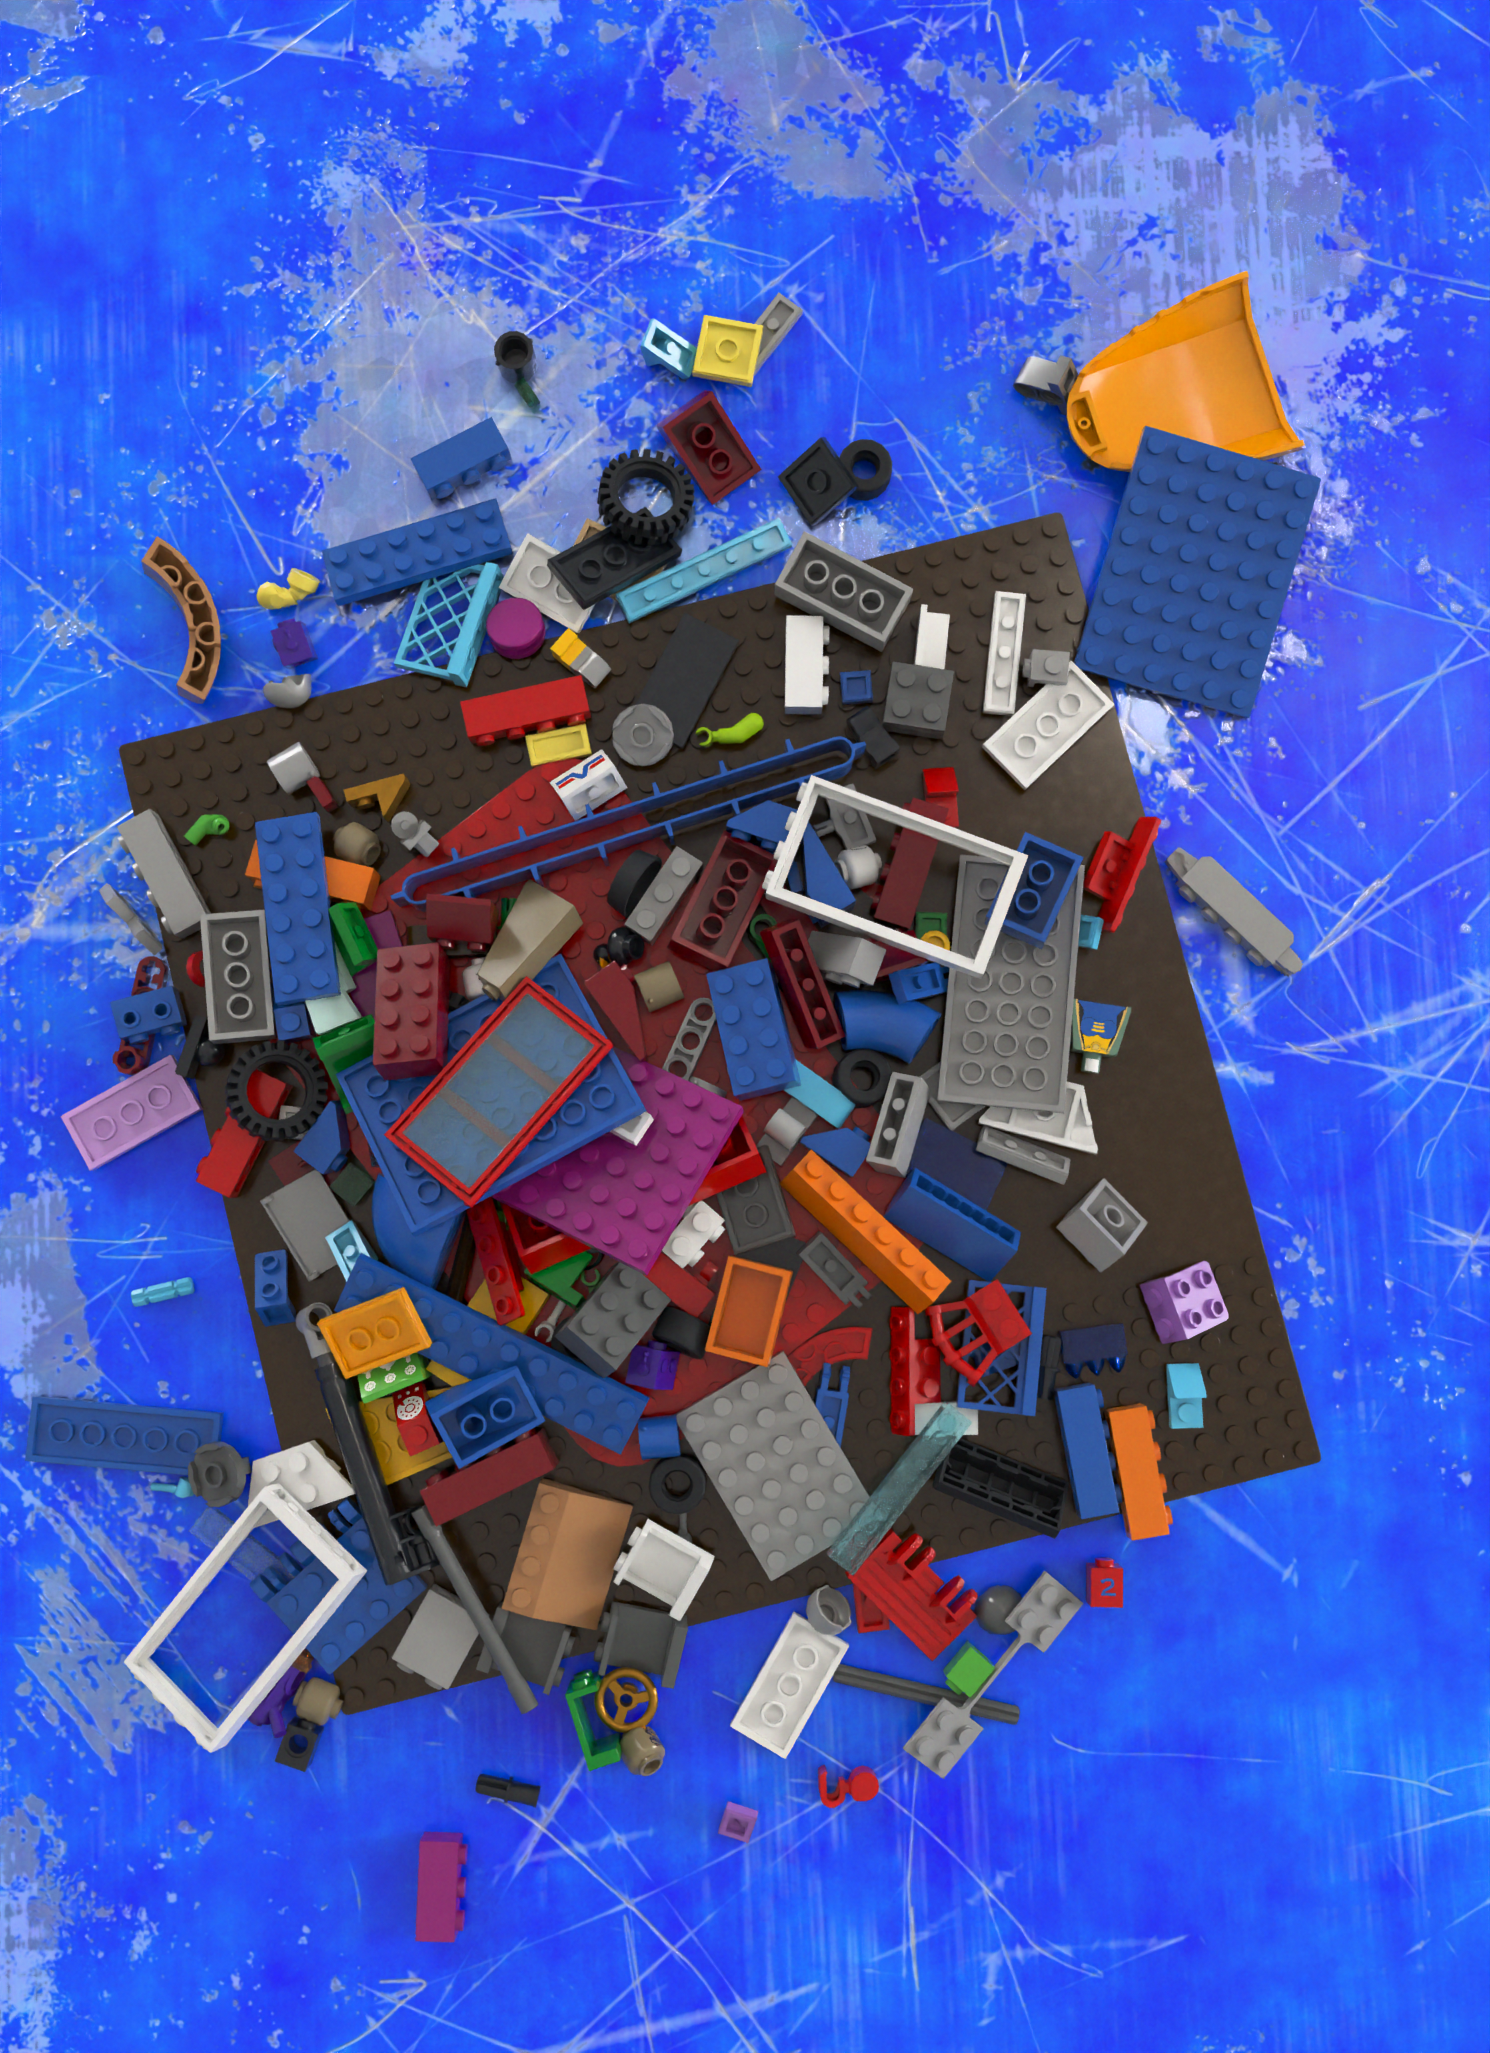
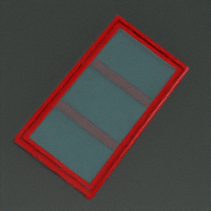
M526 976L384 1136L462 1200L465 1206L472 1208L614 1045L611 1040L606 1039Z

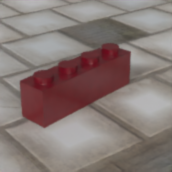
M914 797L911 803L904 802L902 808L942 824L945 823L949 810L948 808ZM905 827L902 828L901 833H894L889 850L895 851L891 863L885 861L880 880L885 881L882 893L875 892L870 909L875 910V918L910 929L939 840Z
M785 920L760 931L761 938L804 1046L819 1049L845 1037L800 920Z

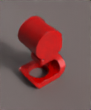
M822 1765L818 1768V1787L821 1801L829 1808H835L843 1803L846 1793L852 1795L855 1801L871 1800L878 1793L879 1783L876 1774L868 1766L856 1767L852 1770L848 1779L838 1777L837 1787L833 1793H827L826 1776L828 1772L826 1766Z

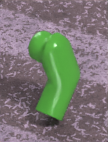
M219 814L202 815L184 837L196 846L206 834H225L229 830V820Z

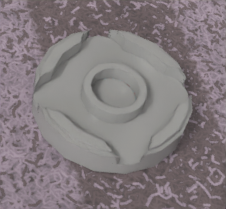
M644 703L630 706L622 711L613 723V746L619 756L630 764L641 766L655 764L663 759L672 747L674 738L672 723L667 715L656 706Z

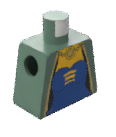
M1074 999L1069 1051L1083 1054L1082 1072L1099 1074L1101 1058L1117 1056L1132 1007Z

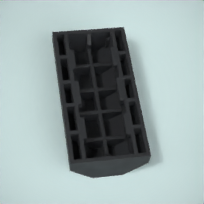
M950 1436L936 1470L933 1482L935 1490L1054 1539L1060 1532L1069 1482L957 1436Z

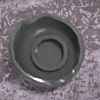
M996 1585L990 1587L981 1596L977 1597L974 1612L977 1615L976 1620L982 1629L989 1634L1007 1635L1015 1631L1014 1628L1005 1622V1619L1021 1601L1020 1593L1012 1587Z

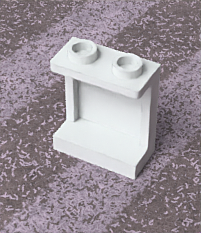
M647 1519L642 1529L636 1526L627 1543L632 1546L628 1555L622 1552L613 1568L618 1572L613 1582L619 1585L622 1579H625L672 1606L669 1616L681 1621L707 1576L715 1556Z

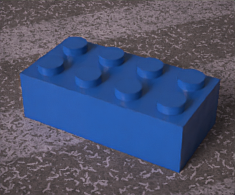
M768 958L706 974L733 1095L742 1101L801 1086L775 970Z

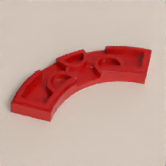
M843 1327L823 1332L804 1342L787 1358L803 1385L806 1386L812 1377L822 1369L823 1363L831 1365L849 1359L867 1360L873 1328Z

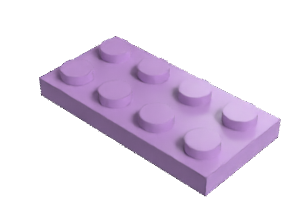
M174 1055L163 1058L61 1116L90 1171L98 1169L203 1110L186 1077L176 1074L175 1070L178 1062Z

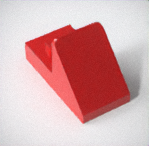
M954 767L923 769L925 801L948 808L944 824L957 829L959 827L957 808L959 789Z

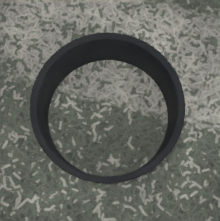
M642 850L634 851L616 874L608 892L607 903L625 918H629L659 873L662 865L661 858Z

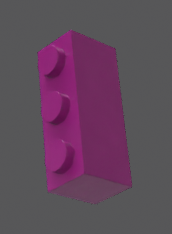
M424 1832L420 1839L415 1941L455 1942L458 1932L464 1929L465 1910H460V1898L465 1897L466 1877H461V1864L466 1865L468 1845L462 1844L463 1833Z

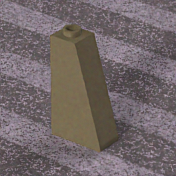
M529 879L525 883L477 973L484 985L482 987L483 992L494 1001H497L499 998L504 1002L526 976L533 980L583 924L575 906Z

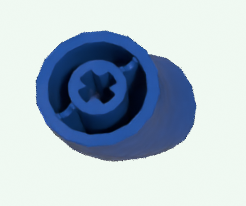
M850 990L834 993V1009L845 1034V1037L841 1038L840 1042L845 1051L870 1049L892 1055L910 1064L928 1040L941 1017V1013L915 1000L898 1004L895 994L873 990Z

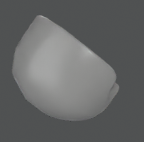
M311 674L287 676L283 678L282 683L269 681V683L263 686L264 696L270 703L278 707H299L311 695Z
M825 1585L815 1590L808 1598L806 1614L809 1623L817 1632L823 1635H837L852 1623L848 1600L838 1590Z

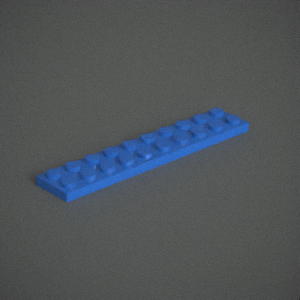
M363 1253L360 1254L336 1304L335 1312L338 1313L405 1287L432 1341L429 1348L417 1353L471 1380L517 1365L544 1417L621 1455L650 1397L608 1376L602 1378L590 1367L506 1325L500 1326L496 1320Z

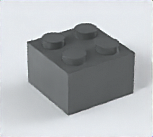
M893 661L890 669L882 721L884 729L889 732L942 740L946 728L954 671Z

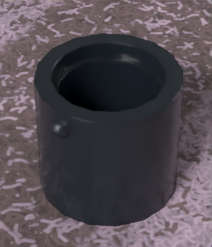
M509 331L502 334L494 346L495 364L498 366L501 375L512 383L528 381L534 375L537 368V360L532 345L533 339L518 331Z

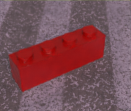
M582 675L460 702L467 736L471 744L477 743V746L491 745L495 743V739L507 737L509 740L519 739L525 736V732L537 730L538 733L552 731L556 729L555 726L567 723L568 726L581 725L586 722L585 719L591 718Z
M256 1069L249 1077L247 1096L255 1111L264 1117L276 1120L280 1113L281 1105H284L293 1086L260 1069ZM227 1107L225 1112L227 1119L222 1129L218 1128L215 1131L210 1142L213 1147L208 1157L204 1156L197 1166L196 1173L199 1175L196 1182L228 1198H237L265 1141L259 1136L254 1138L248 1135L249 1131L238 1127L239 1123L236 1119H232L230 1108Z

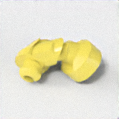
M291 568L287 577L290 585L289 589L267 581L258 588L257 601L261 606L270 610L298 605L297 600L302 601L307 595L316 592L320 580L307 572Z

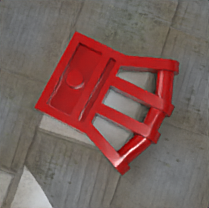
M998 1279L963 1301L930 1306L925 1309V1315H929L933 1335L932 1343L935 1347L939 1346L945 1358L943 1361L947 1366L950 1365L968 1379L967 1383L972 1387L978 1383L999 1354L1032 1334ZM968 1309L971 1316L947 1331L944 1330L941 1313ZM976 1323L983 1335L956 1351L949 1339ZM986 1342L992 1348L977 1369L962 1359V1357Z

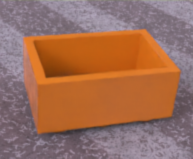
M733 1255L728 1256L705 1351L768 1367L771 1362L793 1271Z

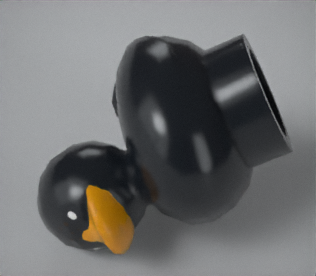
M622 926L612 930L607 944H599L594 949L593 958L602 968H605L614 960L618 966L628 965L633 960H638L642 957L644 941L640 935H636L630 929Z

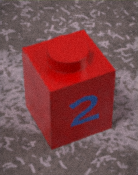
M1095 1558V1563H1086V1602L1091 1607L1123 1608V1568L1118 1563H1114L1112 1558Z

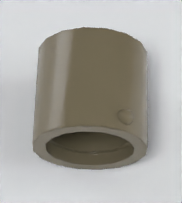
M669 961L634 975L649 1012L684 998Z

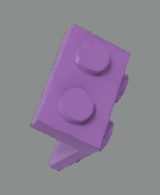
M1207 1261L1198 1262L1170 1276L1140 1284L1144 1300L1162 1344L1189 1339L1228 1319L1226 1306Z

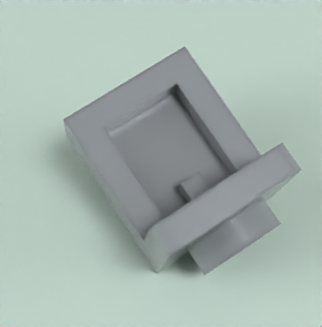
M1033 649L1029 659H1024L1022 677H1027V687H1034L1035 683L1066 685L1068 682L1070 652Z

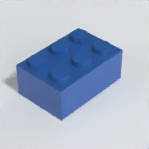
M1025 832L1017 851L1028 855L1000 931L1042 950L1084 857ZM1007 872L986 915L985 925H988Z

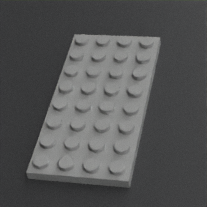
M960 855L952 952L973 960L975 959L987 925L984 924L986 915L1009 866L983 856ZM1085 865L1080 866L1042 950L1000 931L981 979L952 968L949 969L938 1102L1064 1113Z

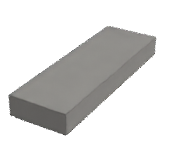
M780 293L776 295L755 322V324L763 326V334L754 376L803 314V310Z
M983 1125L979 1133L976 1151L1060 1184H1065L1069 1175L1071 1161L1069 1158Z

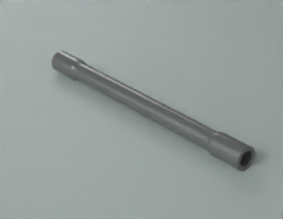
M422 1506L411 1513L440 1561L505 1679L508 1690L521 1714L531 1711L538 1706V1701L527 1681L517 1669L442 1532V1527L440 1525L435 1526L427 1506Z

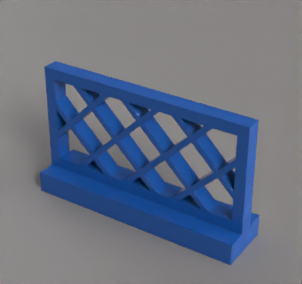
M968 1280L967 1297L975 1293V1287L984 1288L992 1282ZM1001 1283L1007 1294L1012 1291L1024 1293L1023 1307L1018 1312L1022 1313V1318L1032 1334L995 1358L989 1368L993 1366L1004 1381L990 1392L984 1383L979 1380L978 1384L987 1394L979 1402H964L965 1389L970 1384L966 1382V1377L959 1374L956 1407L1035 1416L1047 1288ZM968 1309L965 1311V1319L971 1316ZM971 1326L964 1329L962 1347L970 1343V1338L972 1341L976 1339L971 1333ZM1017 1345H1020L1019 1355L1014 1351ZM983 1346L978 1347L980 1351L983 1353V1355L986 1357L988 1354L987 1351L983 1348ZM975 1350L962 1357V1359L968 1363L969 1355ZM1011 1352L1018 1361L1017 1370L1007 1377L996 1363ZM1015 1377H1016V1387H1015V1386L1012 1384V1382H1011V1380H1012L1013 1378H1015ZM1006 1384L1015 1393L1014 1407L1001 1406L993 1396ZM990 1398L995 1405L983 1403Z

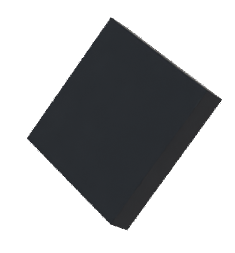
M820 437L778 476L811 526L817 525L859 488L825 437Z

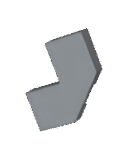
M107 883L99 889L105 903L127 923L133 936L154 956L163 949L153 930L135 913L136 910L120 893Z

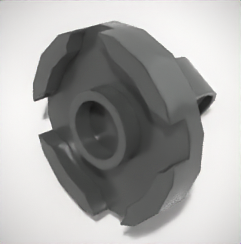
M214 1441L197 1448L194 1452L197 1453L194 1461L190 1462L188 1466V1478L193 1493L196 1497L202 1496L208 1502L205 1504L209 1507H222L236 1501L244 1490L246 1474L252 1472L249 1456L241 1458L235 1448L225 1442Z

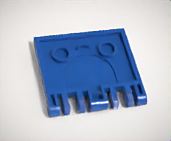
M346 1497L337 1505L341 1514L334 1509L328 1513V1518L343 1533L337 1541L367 1572L306 1646V1649L329 1675L428 1587L418 1574L385 1586L360 1508L349 1497ZM320 1524L325 1530L328 1531V1529L324 1525ZM300 1540L295 1542L290 1547V1550L296 1559L305 1566L304 1569L286 1552L279 1557L284 1568L295 1576L291 1581L287 1582L278 1570L270 1565L264 1570L266 1577L259 1574L250 1582V1587L255 1594L268 1604L293 1634L296 1633L339 1580Z

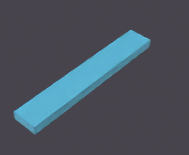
M777 518L616 593L615 597L628 623H631L791 548L792 542L780 518Z

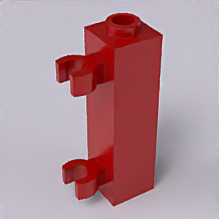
M661 1251L648 1275L644 1276L686 1313L697 1318L716 1294L706 1285L718 1271L719 1267L709 1260L698 1276L695 1277L685 1268L682 1269Z

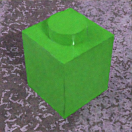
M967 1640L943 1669L945 1676L948 1678L945 1683L958 1695L964 1692L971 1698L995 1667L991 1660Z

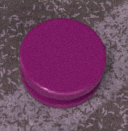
M523 598L503 600L496 604L487 616V633L493 648L500 655L511 659H521L534 654L542 646L546 629L540 610L531 601Z

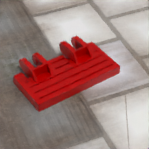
M889 1528L845 1574L933 1661L977 1617L970 1607L976 1602L978 1595L972 1588L966 1590L949 1607L947 1604L961 1591L965 1583L959 1575L955 1576L936 1594L935 1592L944 1584L943 1580L928 1566L934 1559L936 1551L930 1546L924 1548L907 1565L905 1561L921 1546L923 1538L917 1533L913 1534L893 1551L902 1542V1539Z

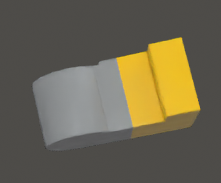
M569 628L550 648L555 659L576 676L582 675L583 681L593 688H596L611 671L609 665L585 645Z

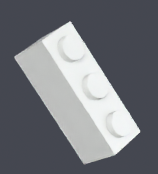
M786 615L785 714H821L822 705H828L829 687L823 686V675L829 674V656H823V645H829V626H823V616Z

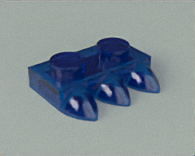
M1123 1323L1059 1331L1060 1338L1062 1339L1063 1362L1066 1370L1073 1378L1077 1379L1083 1369V1361L1086 1362L1089 1370L1096 1376H1099L1105 1358H1107L1109 1365L1117 1373H1120L1123 1369L1126 1355H1128Z

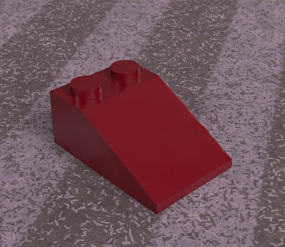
M702 391L655 425L672 452L711 505L762 470L712 391Z
M614 960L585 981L584 984L640 1062H647L638 998L633 987L637 981L625 964L619 967Z

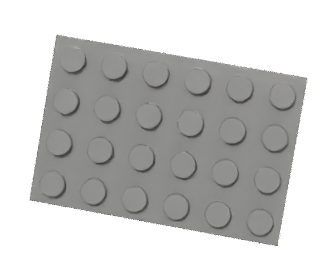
M783 1350L772 1356L768 1367L756 1365L676 1413L680 1429L771 1581L881 1516Z

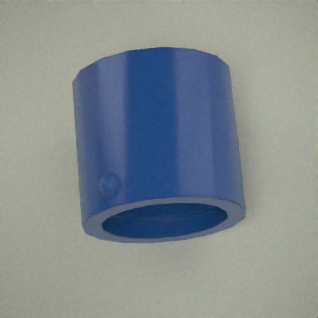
M677 1414L639 1418L638 1433L642 1460L681 1455Z

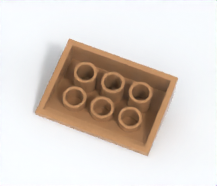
M542 1478L537 1488L502 1609L535 1619L597 1630L614 1573L613 1568L620 1553L633 1505Z

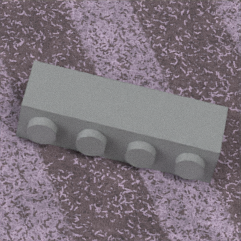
M148 809L118 825L117 828L121 834L118 837V841L127 854L131 853L135 863L132 864V867L141 881L145 879L150 890L146 891L151 903L155 907H160L164 915L161 921L169 934L174 933V935L183 939L200 930V914H211L159 815L153 810Z

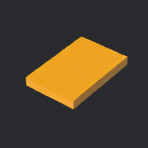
M405 1287L322 1318L317 1323L345 1379L427 1349L432 1344Z

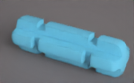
M186 1277L178 1279L177 1282L170 1281L149 1286L147 1289L133 1290L131 1292L132 1303L135 1307L147 1305L149 1302L155 1303L176 1298L178 1295L193 1294L195 1291L192 1278Z

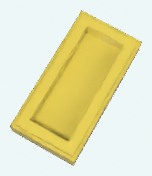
M586 724L525 736L532 768L546 763L592 756Z

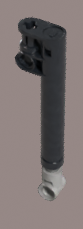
M321 1302L307 1306L297 1314L296 1326L304 1334L311 1358H316L319 1368L315 1369L314 1372L317 1381L320 1382L319 1387L385 1586L400 1582L441 1565L430 1543L424 1538L419 1527L415 1530L410 1525L411 1513L422 1506L406 1508L398 1512L395 1511L351 1377L345 1379L319 1327L311 1324L309 1320L310 1312L316 1313L319 1320L332 1315L330 1307Z

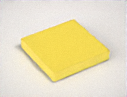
M704 315L692 371L693 377L752 387L763 326Z

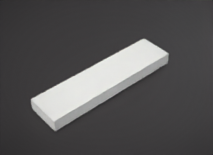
M996 591L994 594L982 713L1014 715L1026 594Z

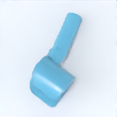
M180 1477L178 1485L151 1484L152 1491L175 1493L180 1498L194 1495L189 1478Z

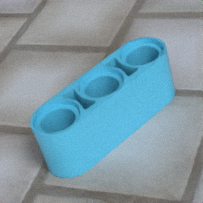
M796 1060L801 1086L785 1089L784 1091L834 1127L840 1129L856 1105L846 1098L841 1091Z

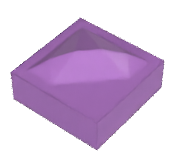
M728 1801L719 1825L718 1834L748 1843L757 1820L758 1811Z

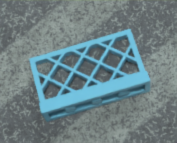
M486 562L485 566L477 564L457 572L454 571V574L439 582L435 577L423 581L394 661V665L397 668L452 680L455 685L467 688L487 631V616L496 605L501 591L498 587L504 578L498 564ZM471 572L480 574L477 583L465 588L461 581L462 577ZM458 580L463 591L447 599L442 588ZM439 591L444 601L428 609L425 604L427 597ZM467 597L470 602L468 610L456 616L451 605ZM448 608L453 618L437 626L432 616ZM429 618L434 629L418 637L415 631L417 625ZM458 625L460 629L458 638L446 643L441 633ZM438 635L443 646L428 654L422 643ZM420 646L424 654L422 658L414 662L405 660L408 651ZM448 652L451 659L447 670L436 668L432 660Z

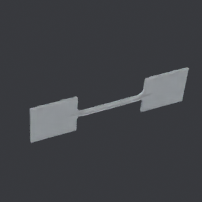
M1044 1571L1005 1619V1622L1018 1632V1637L994 1665L995 1669L972 1697L966 1700L962 1707H956L943 1697L903 1746V1749L944 1779L984 1729L970 1718V1710L1024 1643H1032L1044 1653L1080 1609L1083 1602Z

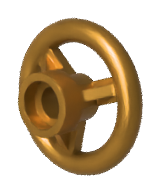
M630 1667L618 1668L609 1672L601 1679L599 1690L595 1692L594 1696L595 1709L600 1720L607 1727L617 1732L627 1733L634 1728L645 1727L653 1719L658 1707L657 1689L653 1681L644 1672ZM622 1677L634 1678L644 1685L646 1691L639 1692V1689L633 1683L625 1682L619 1684L616 1679ZM608 1687L614 1693V1701L618 1706L615 1719L607 1713L604 1706V1695ZM629 1694L632 1697V1701L624 1703L621 1700V1696ZM649 1701L647 1710L641 1718L634 1722L624 1723L628 1710L635 1708L638 1703Z

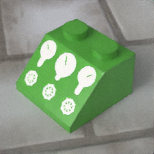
M416 1352L358 1374L363 1403H368L434 1375L426 1370L429 1365L428 1358Z

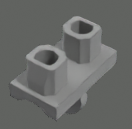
M399 812L391 820L393 833L402 838L400 843L408 850L415 847L422 855L428 857L440 844L428 833L431 826L424 820L418 821L410 812Z

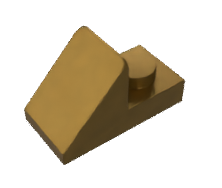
M403 773L344 789L347 803L351 807H357V809L370 808L375 805L374 801L379 800L383 818L389 822L409 789L410 783Z

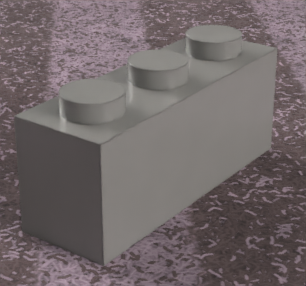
M676 846L625 922V927L634 934L640 935L645 942L653 946L703 871V863Z
M811 931L808 939L824 982L828 980L840 985L845 983L859 988L860 983L873 986L886 949L863 938Z
M892 1072L866 1158V1161L876 1172L906 1177L931 1091L922 1077Z

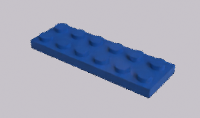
M495 498L322 550L334 600L337 606H342L511 555L513 551L497 499Z
M317 812L255 822L275 1003L280 1006L306 1000L340 996L341 990L333 923L328 911L331 907L320 816Z
M34 1396L32 1397L25 1461L188 1475V1466L190 1462L194 1461L197 1454L194 1453L196 1449L214 1441L221 1442L224 1412Z

